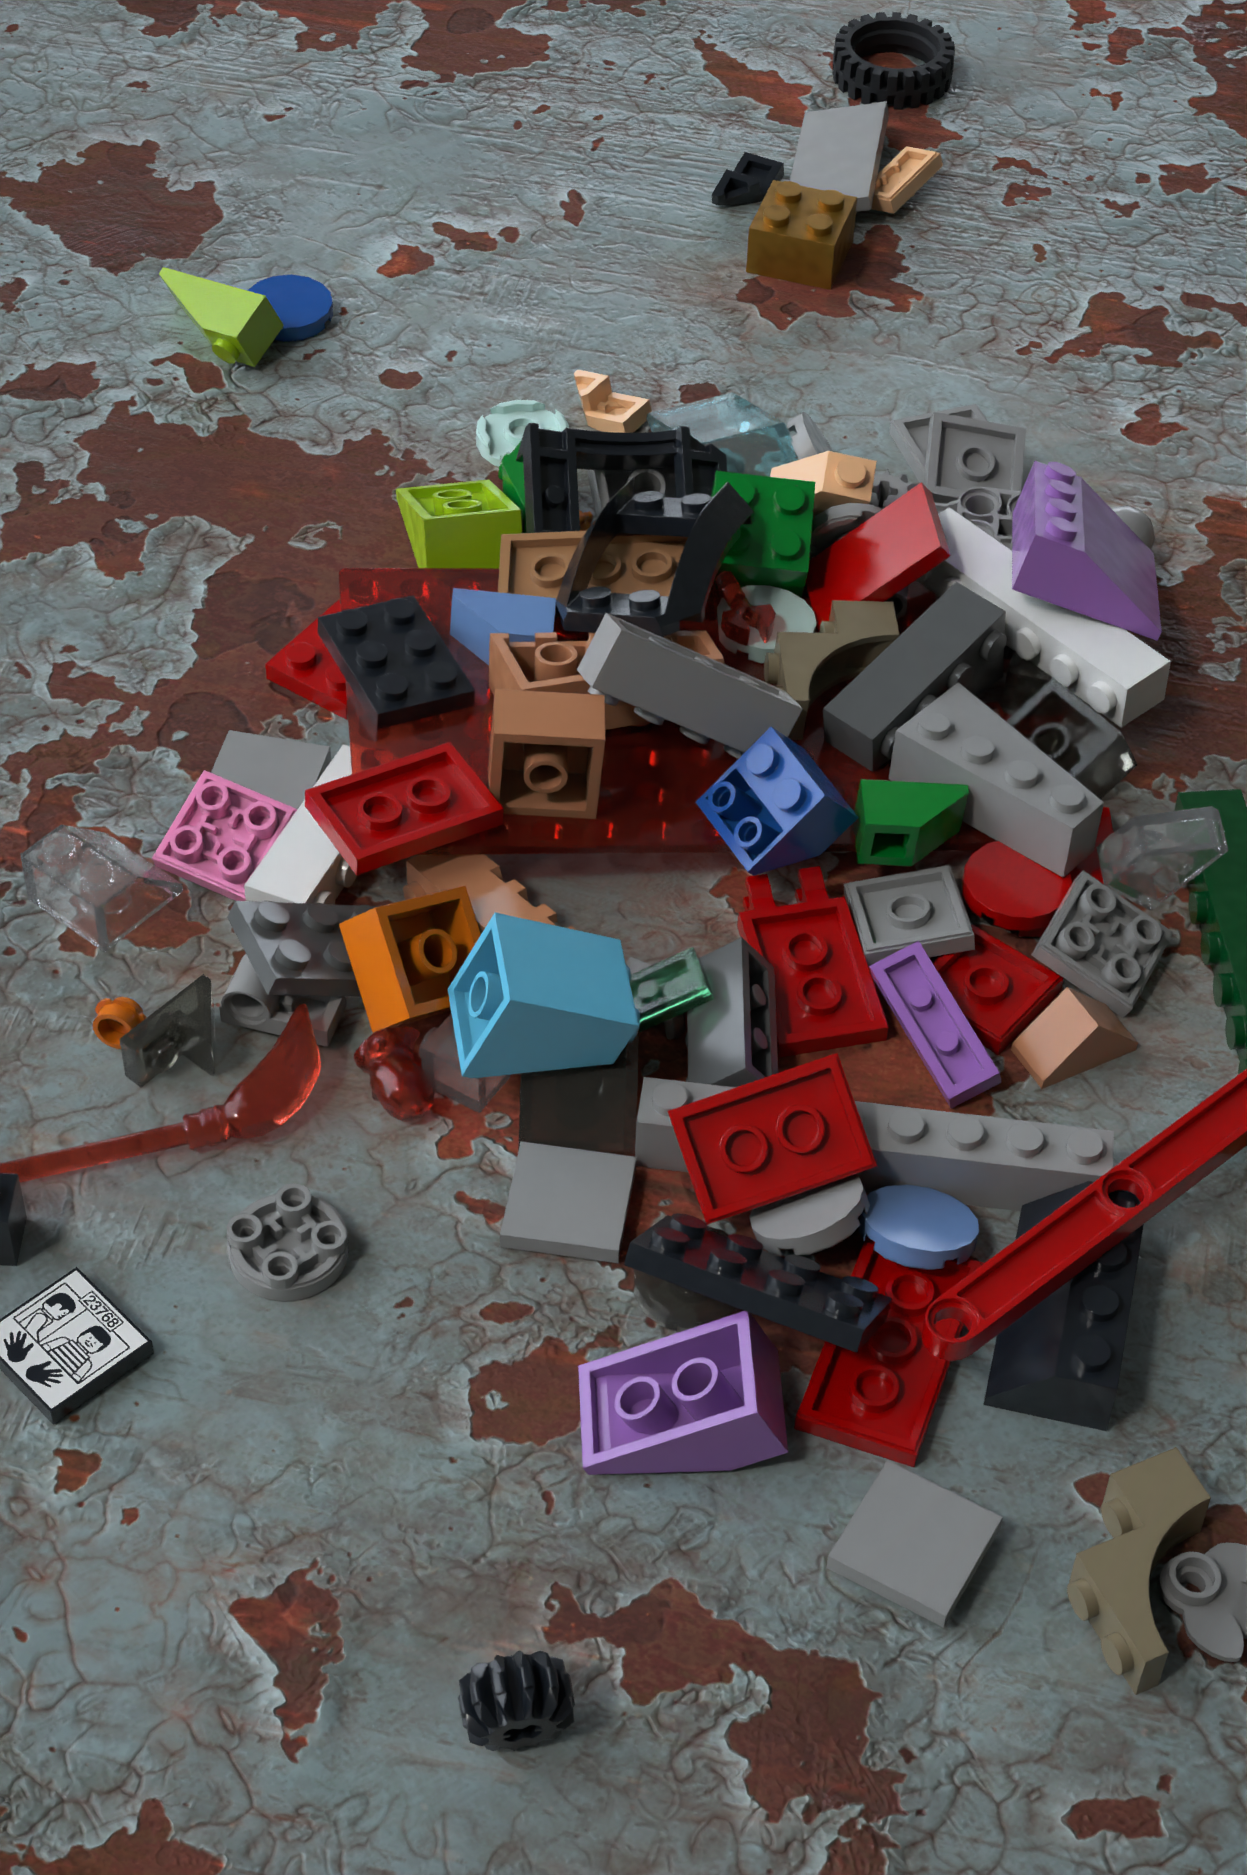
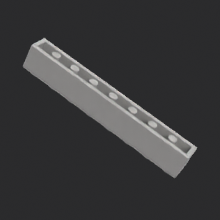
M644 1077L636 1122V1166L688 1172L668 1111L736 1087ZM855 1101L877 1164L875 1168L856 1174L860 1177L866 1193L885 1186L908 1184L935 1189L953 1196L965 1205L1021 1211L1022 1205L1087 1181L1094 1182L1113 1168L1114 1131Z

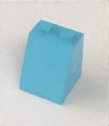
M494 912L447 989L462 1077L482 1078L614 1064L627 1043L635 1039L640 1026V1013L635 1008L630 986L631 972L625 963L621 940Z

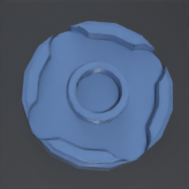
M908 1184L892 1185L872 1191L867 1196L870 1204L867 1215L863 1211L859 1215L860 1226L858 1229L863 1240L865 1241V1238L869 1237L875 1242L873 1250L885 1259L906 1267L934 1270L944 1268L946 1260L957 1259V1265L967 1261L975 1251L979 1235L978 1219L968 1206L951 1195L927 1187Z

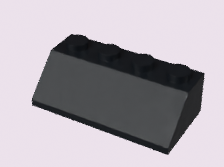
M1087 1181L1022 1205L1016 1239L1093 1182ZM1115 1190L1108 1194L1111 1201L1120 1207L1131 1208L1140 1204L1137 1196L1129 1191ZM1144 1224L997 1335L983 1405L1107 1431L1118 1390Z

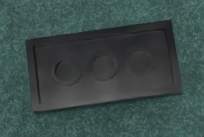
M680 1213L673 1214L672 1217L669 1215L665 1216L631 1241L624 1265L856 1353L885 1323L893 1298L877 1293L878 1287L865 1279L853 1276H845L843 1279L836 1278L820 1272V1265L808 1258L797 1255H787L785 1258L763 1251V1244L756 1239L739 1234H731L725 1237L707 1230V1224L703 1220Z

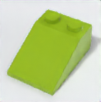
M488 479L396 489V499L417 565L427 578H433V581L437 583H453L462 580V574L481 572L482 577L499 578L501 534L522 533L521 509Z

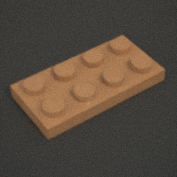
M586 531L501 534L498 592L550 597L557 600L569 562ZM618 533L601 556L587 588L606 587L611 590V593L632 594L640 590H655L660 593V596H669L674 575L688 537ZM555 607V617H560V613H556Z

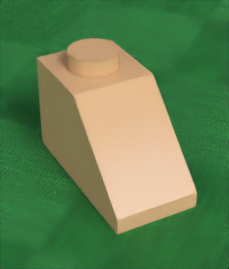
M826 451L774 467L771 470L770 477L816 482L813 508L814 519L816 515L832 506L846 503L870 504L877 461Z

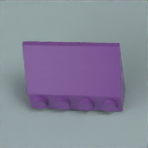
M1034 461L1012 513V589L1158 641L1162 630L1154 553L1081 477L1076 476V472L1072 468L1058 462H1049L1046 465Z

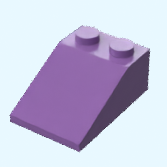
M742 1311L578 1366L583 1469L588 1475L731 1471L788 1453L778 1350L750 1312Z

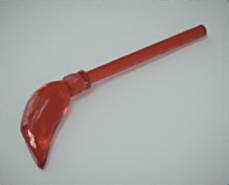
M305 1004L297 1006L274 1046L254 1069L235 1086L228 1095L224 1105H214L207 1109H201L199 1112L185 1114L182 1117L183 1122L3 1162L0 1163V1173L18 1174L19 1181L22 1183L188 1145L190 1150L195 1151L204 1146L213 1147L221 1143H227L230 1138L249 1139L261 1137L284 1125L301 1108L313 1089L321 1070L319 1050L307 1006Z

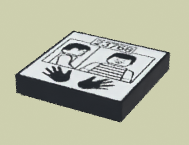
M77 1267L0 1319V1370L53 1425L154 1354L152 1341Z

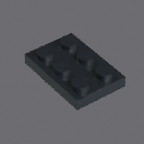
M414 595L318 617V634L376 730L474 706L475 689Z

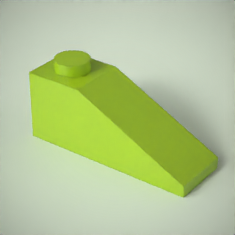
M165 267L159 272L160 277L177 303L212 345L213 352L227 363L234 364L239 362L255 367L284 326L265 295Z

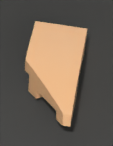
M576 370L574 372L577 390L588 426L601 432L633 433L652 416L649 399L612 392L608 375L583 370Z

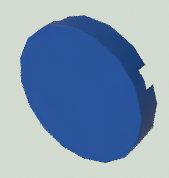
M292 274L273 276L257 282L247 290L265 295L284 326L274 340L289 342L310 338L324 330L325 322L328 320L331 322L333 317L331 292L321 282L310 277Z

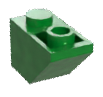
M861 779L854 810L859 818L853 823L858 864L913 866L960 832L969 795L968 785Z

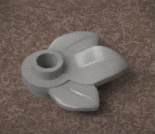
M1220 1543L1205 1554L1185 1552L1170 1559L1162 1568L1158 1588L1164 1602L1172 1610L1183 1615L1188 1637L1198 1648L1212 1657L1228 1662L1240 1661L1244 1647L1243 1638L1247 1639V1546L1239 1543ZM1181 1584H1193L1197 1586L1201 1592L1189 1591L1185 1589Z

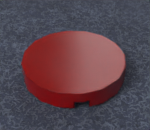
M1000 841L987 843L973 852L964 867L962 879L963 897L975 914L982 917V913H984L987 917L993 918V925L1022 931H1030L1048 926L1072 885L1071 872L1063 878Z

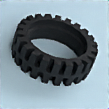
M885 12L876 13L874 19L869 14L863 15L860 21L853 19L848 22V26L843 25L836 35L833 53V80L835 84H838V88L843 93L848 92L849 98L856 100L861 97L862 104H871L873 101L877 103L887 101V104H893L894 110H903L904 104H907L910 109L919 108L920 101L925 105L931 104L934 98L939 100L943 97L944 92H947L950 88L954 68V41H952V37L948 32L944 33V28L940 25L932 27L931 20L924 18L918 22L917 15L909 14L907 18H901L900 12H892V17H887ZM894 52L910 55L924 61L926 64L913 68L893 69L876 66L861 59V57L875 53Z

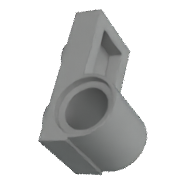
M245 954L222 998L219 1010L221 1022L328 1047L347 1003L346 996L268 995L247 954Z

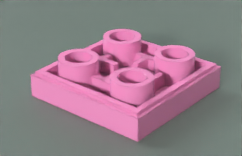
M204 770L157 848L152 860L158 868L235 901H246L245 883L297 809Z

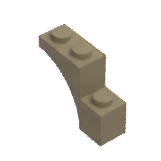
M833 600L829 621L821 622L819 633L777 632L774 653H766L764 679L766 683L773 684V686L786 691L803 708L788 736L789 739H803L807 711L822 693L839 683L856 678L899 637L893 602Z
M1177 1447L1110 1474L1103 1504L1101 1505V1514L1107 1530L1114 1538L1076 1553L1069 1584L1067 1585L1068 1598L1074 1612L1081 1620H1089L1101 1640L1102 1652L1108 1666L1116 1675L1123 1674L1135 1695L1159 1685L1169 1653L1154 1623L1150 1607L1149 1578L1165 1555L1185 1539L1201 1531L1211 1499Z

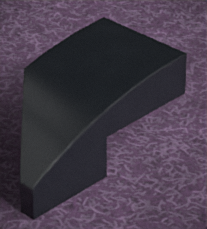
M744 152L734 171L726 169L712 193V204L738 205L762 202L772 181H781L783 178L784 163Z

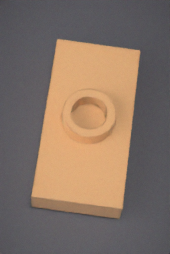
M906 146L878 173L871 209L894 214L943 166L941 154L935 151Z

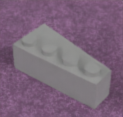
M959 682L896 730L889 773L890 781L968 785L969 795L963 822L1000 841L1063 878L1094 851L1104 802Z

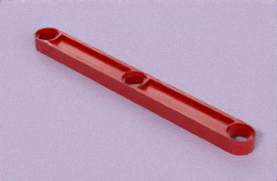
M1247 1069L935 1299L926 1310L922 1330L923 1344L927 1350L939 1359L948 1361L962 1360L972 1355L1246 1147ZM1115 1190L1129 1191L1137 1196L1140 1204L1131 1208L1120 1207L1111 1201L1108 1194ZM952 1318L964 1323L969 1332L961 1338L952 1339L940 1334L935 1328V1324L942 1319Z

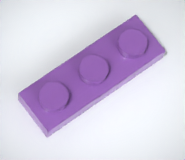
M919 941L869 966L872 978L950 1108L1001 1083L1000 1072Z

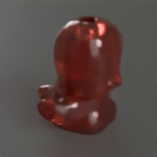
M388 1027L370 1035L356 1050L353 1058L356 1065L371 1077L372 1099L379 1101L383 1109L391 1117L403 1122H413L423 1117L431 1109L435 1098L433 1084L424 1072L425 1065L414 1061L415 1042L420 1032L414 1027Z

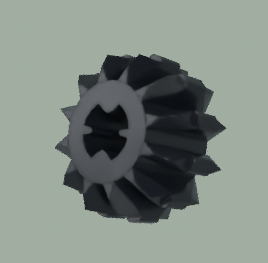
M519 1650L511 1656L503 1657L496 1655L494 1660L489 1663H477L471 1668L470 1673H467L459 1680L460 1695L458 1701L463 1727L467 1729L470 1743L485 1746L488 1750L496 1751L501 1748H510L515 1751L519 1747L527 1745L537 1747L539 1742L544 1739H556L562 1734V1730L567 1729L574 1722L573 1707L575 1701L571 1677L566 1672L563 1659L553 1656L549 1657L546 1652L538 1651L529 1655L523 1654Z

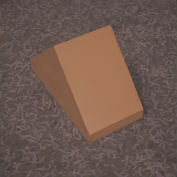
M1066 987L1012 1043L1011 1051L1040 1088L1043 1089L1133 1052L1137 1049L1138 1042L1106 1004Z

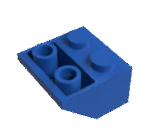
M770 727L696 801L697 805L746 871L753 876L821 855L859 818L807 751L773 727Z

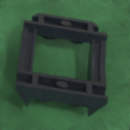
M529 423L525 427L516 461L523 462L526 533L580 531L577 469L637 470L674 466L676 498L697 493L711 496L716 471L727 472L726 454L711 443L706 446L690 435V427L680 426L677 430L644 433L599 432L565 428L561 432L539 429V424Z
M632 477L610 499L588 528L569 562L555 603L556 613H560L564 631L596 633L606 613L661 637L680 631L679 621L703 622L707 599L718 570L732 546L741 537L740 526L742 524L752 525L755 521L754 511L729 482L712 499L710 495L702 493L690 494L682 498L664 497L663 493L658 491H646L635 495ZM618 533L688 537L674 575L669 596H660V593L655 590H640L632 594L611 593V590L606 587H587L601 556Z

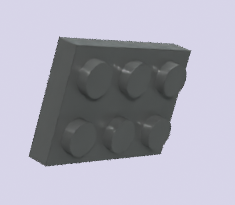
M273 901L234 902L227 918L268 995L361 997L339 923L379 906L283 903Z

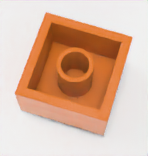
M466 885L375 907L339 923L372 1032H378L451 1011L447 989L481 935Z

